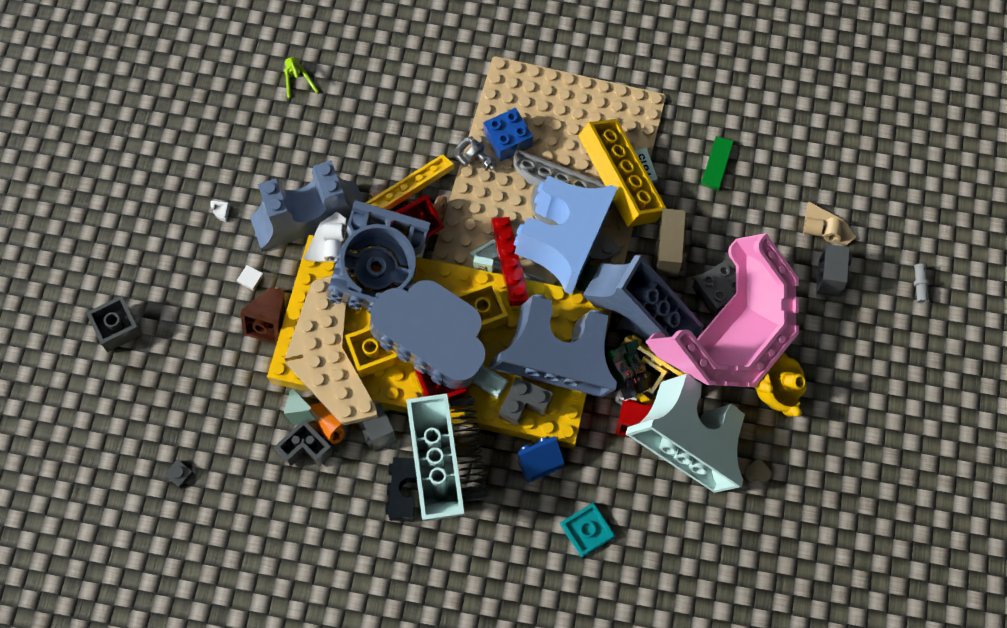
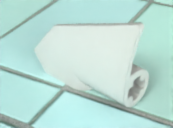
M335 212L320 222L304 259L315 262H336L342 247V241L345 240L346 218Z

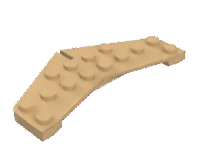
M329 276L317 279L311 283L284 359L288 361L285 362L286 365L341 424L349 425L378 418L375 404L343 350L346 303L336 304L329 301L330 298L327 297V290L332 277Z

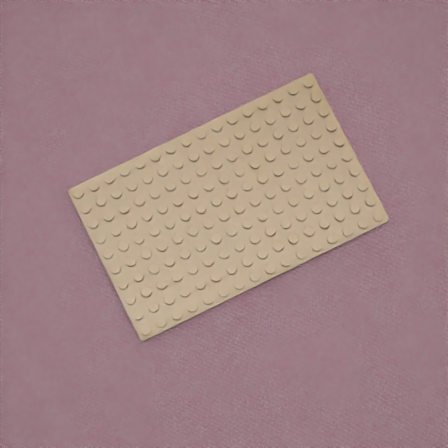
M493 57L469 136H472L484 147L483 153L486 156L493 157L496 160V163H494L496 168L493 171L490 169L486 171L482 167V161L479 158L471 161L466 167L460 163L442 222L445 228L439 232L431 260L474 269V260L470 253L494 239L491 218L510 217L515 239L520 224H524L527 218L535 219L531 209V194L535 184H529L517 172L513 164L514 156L500 162L484 135L483 122L513 108H517L533 135V147L524 152L603 182L578 135L588 122L617 119L634 151L647 148L651 159L666 99L665 94L501 57ZM469 144V145L465 148L463 154H465L466 151H468V150L470 149L471 144ZM614 201L601 231L621 248V252L617 256L605 261L591 260L590 265L597 266V270L601 263L624 265L634 227H627ZM519 256L523 272L544 279L546 284L561 285L557 277L548 269ZM605 309V313H604V315L609 316V317H608V322H607V328H606L605 339H606V335H607V331H608V327H609V323H610V319H611V315H612V311H613V310H610V309Z

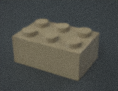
M665 208L662 210L655 270L659 276L678 278L679 271H683L686 261V252H684L687 244L686 229L688 228L689 218H685V210Z

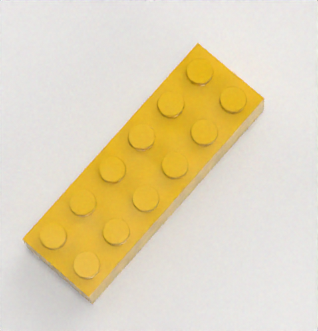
M618 120L588 122L578 136L605 186L613 185L618 187L613 201L627 227L656 222L661 217L663 208H667Z

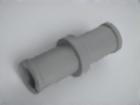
M916 264L914 265L917 303H928V286L930 281L927 280V265Z

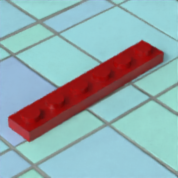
M510 217L491 218V227L509 306H521L529 299L519 255L514 254L516 246L514 245L515 237Z

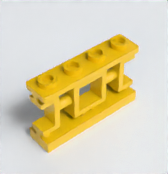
M629 334L624 338V342L621 345L637 339L639 344L637 349L646 354L641 361L644 365L647 363L661 372L653 387L647 383L649 389L634 396L645 405L654 404L656 396L653 394L661 382L665 381L664 378L669 370L678 376L687 373L658 358L651 348L642 342V338L635 334Z

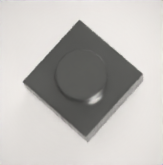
M176 460L164 475L181 488L194 473L179 460Z

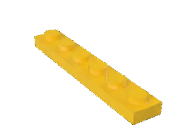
M442 154L365 203L390 210L452 171L454 163Z

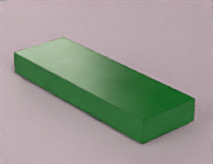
M718 136L715 137L701 186L719 190L733 144L732 140Z

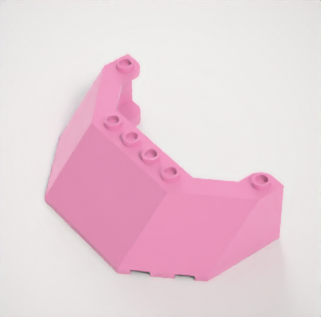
M767 233L738 238L730 245L728 250L729 257L736 265V294L698 338L690 330H679L672 337H666L660 332L654 333L649 337L646 343L658 358L706 385L757 386L799 334V326L796 325V314L799 313V298H796V286H799V278Z

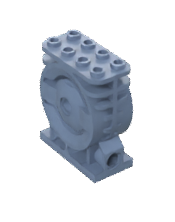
M354 200L346 229L349 237L340 249L327 290V297L330 298L329 301L336 304L346 303L349 304L350 308H363L370 313L373 304L382 294L369 293L362 290V288L356 285L351 274H348L347 271L354 273L355 279L363 288L381 291L393 284L399 286L397 287L398 289L408 292L416 272L415 256L420 254L423 249L430 223ZM369 246H380V247H370V248H367V249L363 250L362 252H360L359 254L349 252V251L359 252V251L362 250L363 248H366V247H369ZM389 251H391L396 256L399 264L406 268L398 266L395 257ZM377 265L381 270L374 272L371 266Z

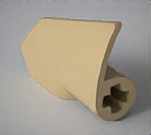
M811 202L807 203L803 234L821 236L827 242L848 245L856 239V236L845 220Z

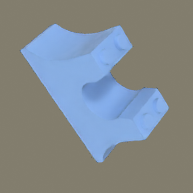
M547 176L545 182L541 181L538 187V194L534 201L537 204L535 212L544 218L555 221L559 225H549L541 220L527 218L525 223L520 224L517 230V237L514 241L516 246L514 254L536 262L548 269L560 281L564 291L572 295L610 211L618 187L609 185L602 188H583Z

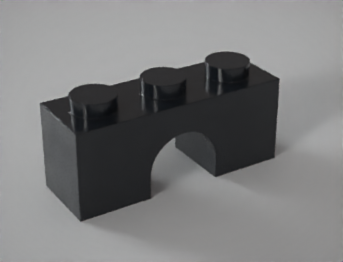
M393 457V464L389 463L388 475L392 477L391 483L387 484V495H390V502L386 503L385 515H388L390 521L414 522L415 499L403 496L400 490L406 483H417L414 458Z

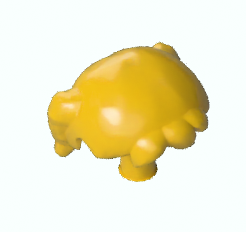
M783 353L757 386L753 388L756 389L759 398L770 408L782 411L788 417H799L802 414L799 408V398L806 393L807 389L804 371L798 361L788 358L787 354Z

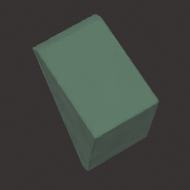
M294 389L290 390L284 415L293 425H297L303 420L307 423L318 422L320 418Z

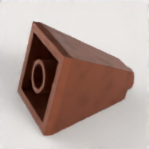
M268 288L241 310L243 335L277 344L283 324L285 294L281 288Z

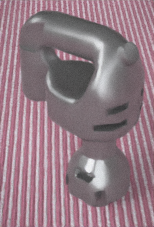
M472 136L465 138L454 149L455 158L464 167L468 166L471 161L479 158L482 161V167L486 171L488 169L493 171L496 168L494 164L496 160L493 157L486 156L483 153L484 147ZM469 144H471L470 149H469L468 151H466L465 154H461V152H462Z

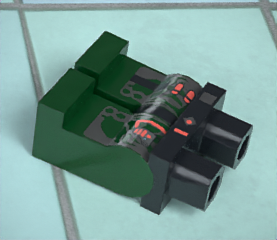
M637 339L605 352L608 369L617 382L614 392L621 391L624 400L649 389L645 379L649 378L650 374L648 371L646 372V367L637 353L636 348L639 347Z

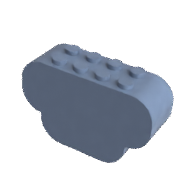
M422 280L415 283L408 292L398 288L386 290L377 298L370 312V331L373 337L380 342L382 348L387 351H394L400 360L406 363L409 361L415 365L414 368L422 374L427 373L432 376V381L439 385L444 384L451 389L468 387L479 374L485 359V349L482 342L477 338L481 329V317L473 306L438 283L430 280Z

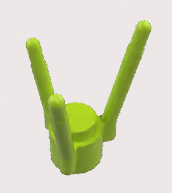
M290 57L286 59V69H284L286 75L287 97L291 98L290 75L299 78L300 71L315 93L318 94V89L305 71L303 64L299 63L298 58Z

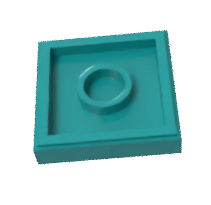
M594 502L560 522V526L581 558L616 537Z

